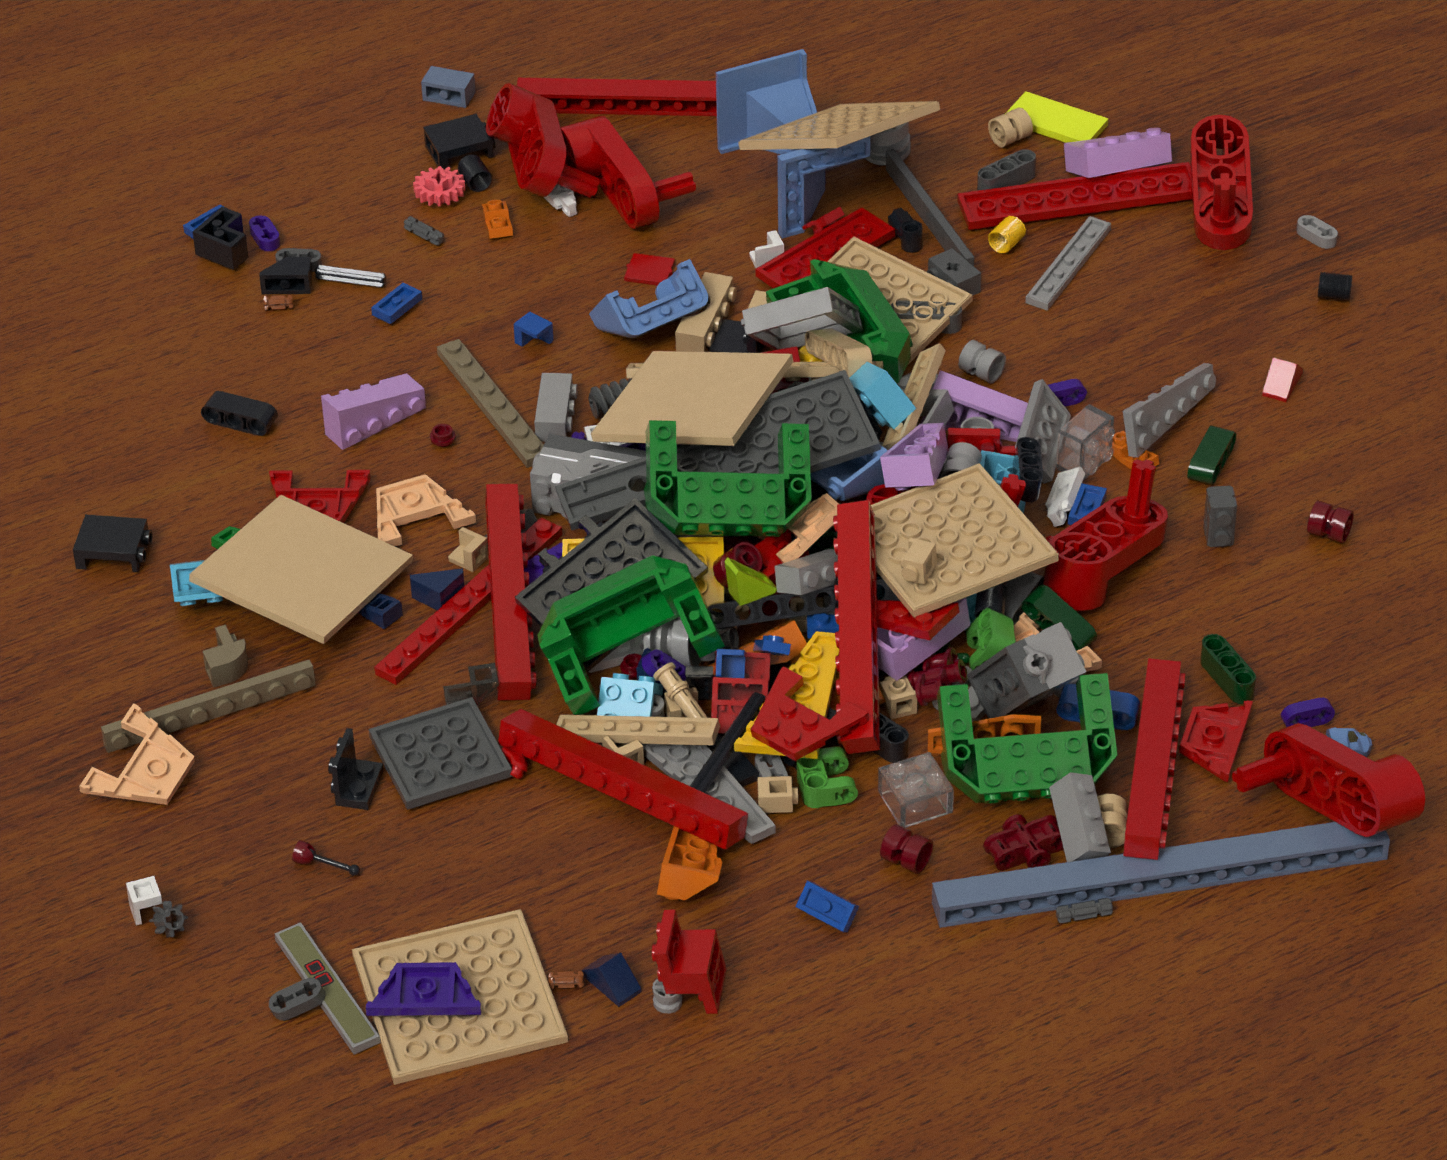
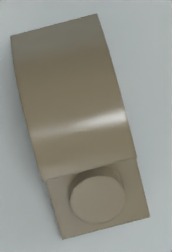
M226 625L215 627L218 646L203 651L205 671L213 688L236 681L243 676L248 667L245 640L237 641L235 634L230 635Z

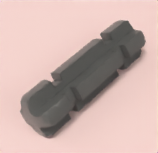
M412 216L404 220V228L415 235L430 241V243L436 246L444 242V233L439 230H435V228Z
M1110 898L1098 899L1096 903L1094 900L1074 903L1069 908L1068 905L1058 906L1056 908V918L1058 923L1062 924L1071 922L1070 919L1079 921L1095 918L1097 914L1106 916L1112 914L1113 906Z

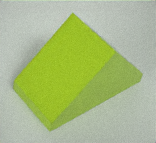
M728 557L725 560L728 590L740 606L776 593L777 587L767 575Z

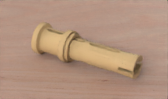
M673 662L662 666L653 675L654 679L660 681L667 691V697L672 701L675 700L686 717L708 718L689 692L687 681H683L675 671L676 666Z

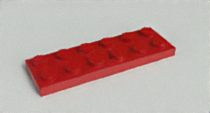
M861 207L755 269V277L774 289L810 276L811 260L829 261L853 237L878 247L895 237V228Z

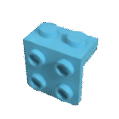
M205 560L170 564L174 602H180V606L196 604L198 599H207V602L223 601L222 596L189 581V574Z
M613 673L612 678L601 677L600 706L598 707L597 715L652 717L654 694L662 696L663 685L655 683L654 677L639 676L638 681L629 680V675Z

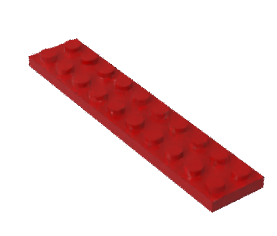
M1189 162L1127 170L1092 178L1081 176L957 193V202L969 230L998 226L1008 216L1017 217L1023 223H1027L1029 221L1049 220L1058 217L1143 207L1152 204H1165L1192 199L1191 166Z

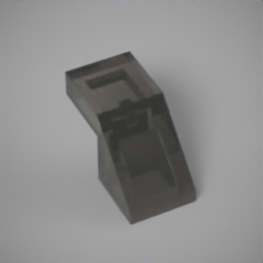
M489 663L469 666V683L443 686L446 705L472 697L478 706L499 686L496 664Z

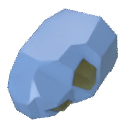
M1334 727L1326 730V736L1365 757L1369 755L1372 749L1371 739L1365 733L1358 732L1354 728Z

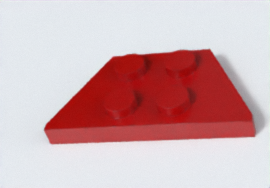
M1244 701L1243 706L1228 708L1227 703L1193 707L1180 743L1179 753L1221 780L1228 782L1252 711L1253 701Z

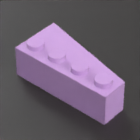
M1149 128L1146 130L1147 132L1142 133L1129 132L1126 135L1064 143L1066 171L1092 178L1172 162L1170 133L1161 131V128Z
M941 370L939 371L933 389H948L954 407V412L946 423L945 430L952 427L961 428L962 422L967 418L983 417L992 422L994 429H1000V439L1017 442L1028 405L1027 402ZM927 416L922 417L921 424Z
M407 373L380 380L377 385L371 386L368 383L360 385L358 390L350 391L345 389L339 391V395L331 396L326 394L321 396L325 435L342 450L426 408L424 388Z
M944 423L919 424L880 457L885 487L906 490L911 488V486L935 485L948 454Z
M966 598L953 602L959 604L960 612L930 641L877 627L878 668L897 681L970 626Z

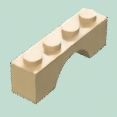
M708 272L704 273L701 281L708 293V302L703 307L705 311L697 315L682 317L675 332L676 351L707 352L714 341L716 332H718L722 324L723 317H727L729 313L730 303L735 301L737 289L733 287V277Z

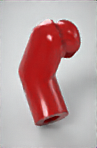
M506 746L503 747L501 750L508 763L512 765L510 775L516 779H521L523 773L528 770L526 758Z

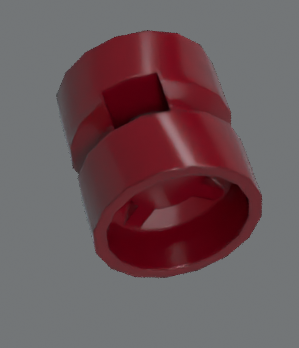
M1317 500L1308 519L1307 532L1320 537L1327 534L1328 539L1344 543L1349 536L1353 524L1354 511L1342 507L1333 509L1332 504Z
M741 542L718 557L713 563V573L716 580L722 586L728 588L725 569L727 557L758 572L762 568L763 561L760 552L754 545L748 542Z
M895 824L887 831L882 841L880 856L894 864L901 862L902 868L919 874L924 870L931 858L933 841L920 834L913 835L911 830Z

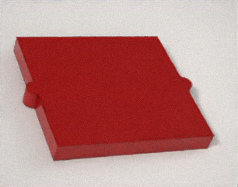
M634 253L630 263L626 265L627 271L624 281L657 286L673 274L672 269L675 264V258Z

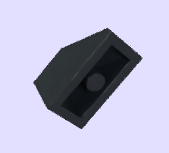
M311 256L285 257L261 271L259 274L261 293L310 294L313 278Z

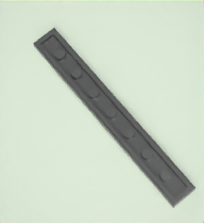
M894 149L886 151L887 173L943 249L947 251L953 248L974 266L973 254Z

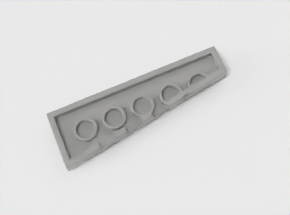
M1203 363L1184 376L1177 378L1173 385L1162 387L1161 392L1158 394L1152 393L1148 396V400L1138 401L1123 411L1128 455L1130 457L1138 458L1215 387L1216 377L1213 371V364Z
M642 744L644 756L669 777L688 786L691 785L712 754V751L706 745ZM723 766L706 791V794L748 813L745 839L751 844L775 834L776 825Z

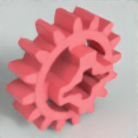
M438 166L435 170L430 167L429 172L421 171V176H415V182H413L415 197L420 198L421 203L428 201L429 206L436 203L440 207L444 203L450 205L451 200L457 202L459 201L458 196H464L465 180L463 174L459 175L458 170L451 172L450 167H447L445 170L441 166Z

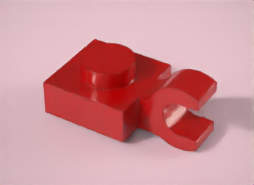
M838 207L815 221L806 223L802 228L803 230L811 228L814 232L813 235L822 231L823 227L827 228L834 224L838 218L845 214L841 207Z

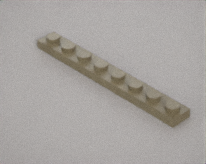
M460 339L437 346V355L526 468L531 467L535 455L541 452L544 446L543 443Z
M310 660L302 661L144 712V714L149 719L152 718L156 721L158 727L168 734L315 686L313 665ZM122 720L101 726L104 747L107 753L141 743L144 738L121 728Z

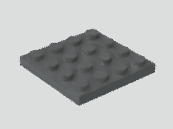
M472 697L368 729L369 737L407 810L512 777L510 775L512 768Z

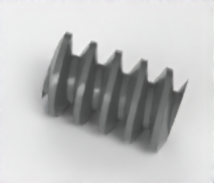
M629 378L628 381L621 379L619 384L616 381L610 382L609 386L602 384L600 389L596 386L591 388L588 399L595 419L599 418L600 410L604 415L607 413L632 378Z

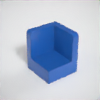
M528 312L514 323L515 343L523 347L533 338H538L550 344L553 342L552 322L532 312Z
M717 649L716 677L745 678V650Z

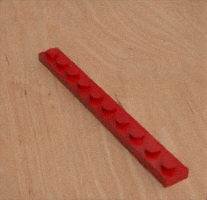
M541 517L524 532L526 533V549H522V552H527L528 560L538 555L544 548L548 549L562 536V527ZM489 565L374 667L375 675L397 685L491 600Z

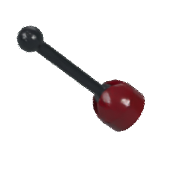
M299 840L294 848L293 862L307 865L313 860H317L349 871L352 876L360 873L358 865L353 864L350 866L317 855L314 846L308 842Z

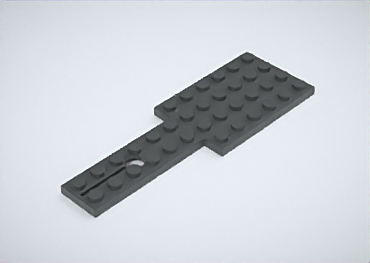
M843 370L770 394L734 446L685 444L677 446V472L779 474L778 432L782 423L809 424L810 473L879 451L881 448L880 442L847 372ZM646 456L555 486L571 530L579 528L578 521L585 515L595 523L609 519L635 498L643 506H646L644 490L635 492L630 489L631 482L636 479L647 482Z

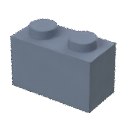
M431 66L421 81L423 101L466 108L476 93L474 73Z

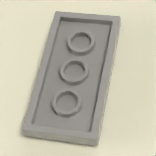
M1041 379L1034 382L1017 441L1022 437H1031L1040 443L1043 466L1042 482L1045 484L1053 479L1071 414L1045 381Z

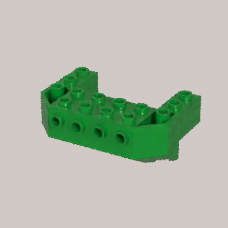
M813 259L810 261V276L766 291V301L771 303L829 287L857 305L860 311L863 331L846 336L868 346L871 350L872 361H883V369L889 373L896 383L900 382L911 359L910 347H913V342L909 331L866 270Z
M649 420L645 431L647 482L644 487L646 509L674 535L780 537L806 512L811 502L809 424L782 423L778 432L779 474L677 472L676 421Z
M652 555L553 602L537 636L541 650L549 661L564 700L573 715H582L600 706L583 662L677 617L681 618L688 637L700 658L725 647L698 584L687 564Z
M1108 673L1080 675L1076 682L1081 730L974 739L968 684L940 686L937 693L943 747L941 761L945 778L974 802H985L987 804L1007 800L1025 801L1032 798L1052 799L1049 787L1070 772L1092 775L1094 785H1096L1117 757Z

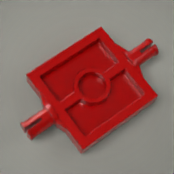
M948 428V451L953 444L965 442L977 447L980 452L984 450L1015 455V446H1002L1000 429Z

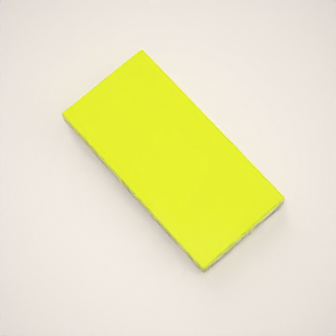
M1027 91L1007 111L1009 112L1018 107L1023 108L1031 118L1032 132L1065 143L1096 139L1108 126V118Z

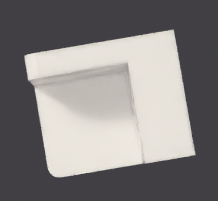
M776 230L767 232V245L756 247L754 251L749 252L755 268L784 253V243Z
M154 876L126 883L129 906L136 926L142 924L140 909L162 904L161 894Z

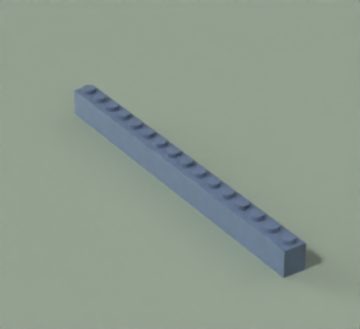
M1336 822L1170 846L1165 849L1159 848L1158 860L1126 857L1120 854L932 883V905L939 928L1053 911L1058 906L1068 905L1069 908L1071 904L1094 900L1096 903L1098 899L1110 898L1112 902L1387 860L1390 839L1386 830L1369 837H1364Z

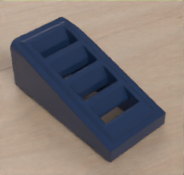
M378 593L358 613L382 629H385L403 616L402 603L393 597Z

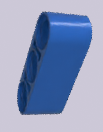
M1067 684L1062 688L1056 708L1057 714L1065 720L1080 722L1076 684ZM1110 690L1114 729H1132L1136 723L1140 700L1132 694Z

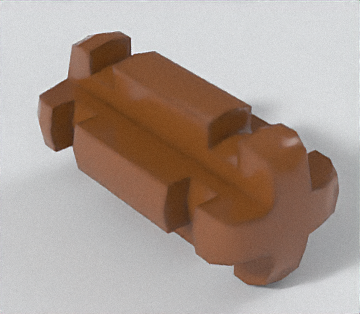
M272 295L271 298L265 296L263 299L264 309L284 310L286 307L292 309L294 306L293 296Z
M574 970L558 971V974H554L551 971L548 975V983L551 989H554V986H558V989L575 988V985H579V988H582L584 986V973L581 970H578V973H574Z

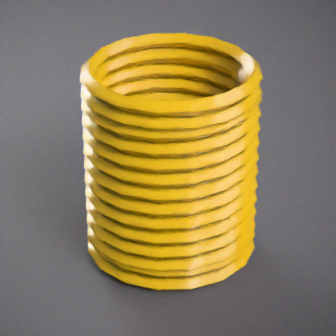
M1006 217L989 233L988 241L990 246L999 253L1009 252L1025 236V226L1017 217Z

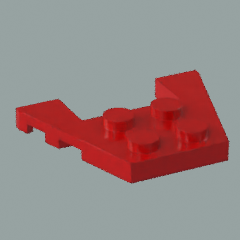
M293 470L269 471L270 482L276 498L283 495L342 523H345L371 480L370 470H347L344 488H292Z
M783 666L751 728L753 738L796 761L826 745L825 741L833 736L838 735L841 737L849 732L850 727L857 723L863 725L869 720L868 712L850 702L829 720L794 701L790 697L804 685L803 677Z

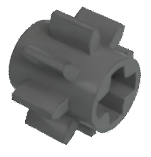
M164 901L163 908L153 907L155 914L149 922L154 923L157 927L155 929L156 934H161L165 931L166 937H174V930H185L182 925L184 920L188 919V916L183 915L180 911L183 905L176 904L172 907L171 901ZM171 915V921L166 923V917Z

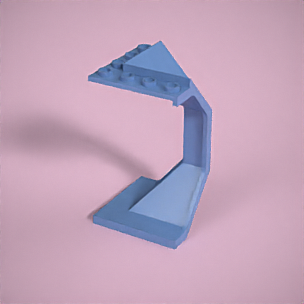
M803 49L716 72L717 147L721 154L740 149L738 142L742 139L817 113L807 81V54ZM870 136L839 148L766 150L781 154L778 155V234L782 239L805 232L802 227L810 222L825 191V170L847 165L870 156Z

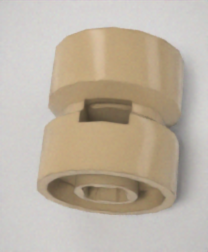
M1018 107L1007 112L1005 115L1002 114L991 119L988 123V130L993 142L998 147H1004L1016 140L1031 135L1033 125L1028 113L1023 108Z
M1115 794L1100 795L1097 798L1109 847H1119L1125 842L1128 804L1125 799Z

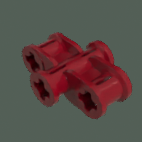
M948 648L943 653L932 654L924 660L923 671L916 672L911 670L907 675V679L913 690H915L917 700L921 706H927L929 702L937 700L940 686H951L952 683L956 682L964 684L968 680L966 666L963 660L958 658L954 648Z
M1013 815L1003 823V831L990 835L983 844L985 852L991 854L994 858L996 868L1002 871L1025 862L1028 868L1047 866L1051 860L1050 854L1064 849L1057 818L1054 815H1047L1027 823L1023 815Z

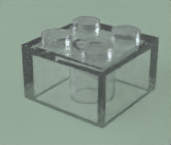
M1088 404L1058 430L1056 470L1063 472L1082 467L1085 472L1084 481L1089 475H1093L1099 466L1109 461L1114 451L1112 448L1115 433L1114 416Z
M930 752L878 768V792L900 826L905 828L953 813L954 789Z

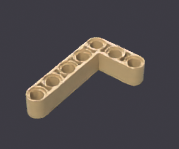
M832 328L811 330L805 333L807 352L835 366L840 371L846 370L849 378L866 362L872 364V354L868 346Z

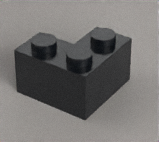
M222 206L192 231L195 255L235 270L249 258L241 213Z

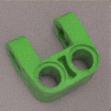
M985 608L966 630L967 644L971 648L977 649L969 658L972 670L1003 648L1015 643L1012 618L990 608Z
M823 748L819 750L818 759L800 758L797 760V783L802 800L806 806L810 808L836 806L850 803L857 798L858 790L852 777L841 776L829 779L827 777L842 773L848 768L849 762L843 748Z

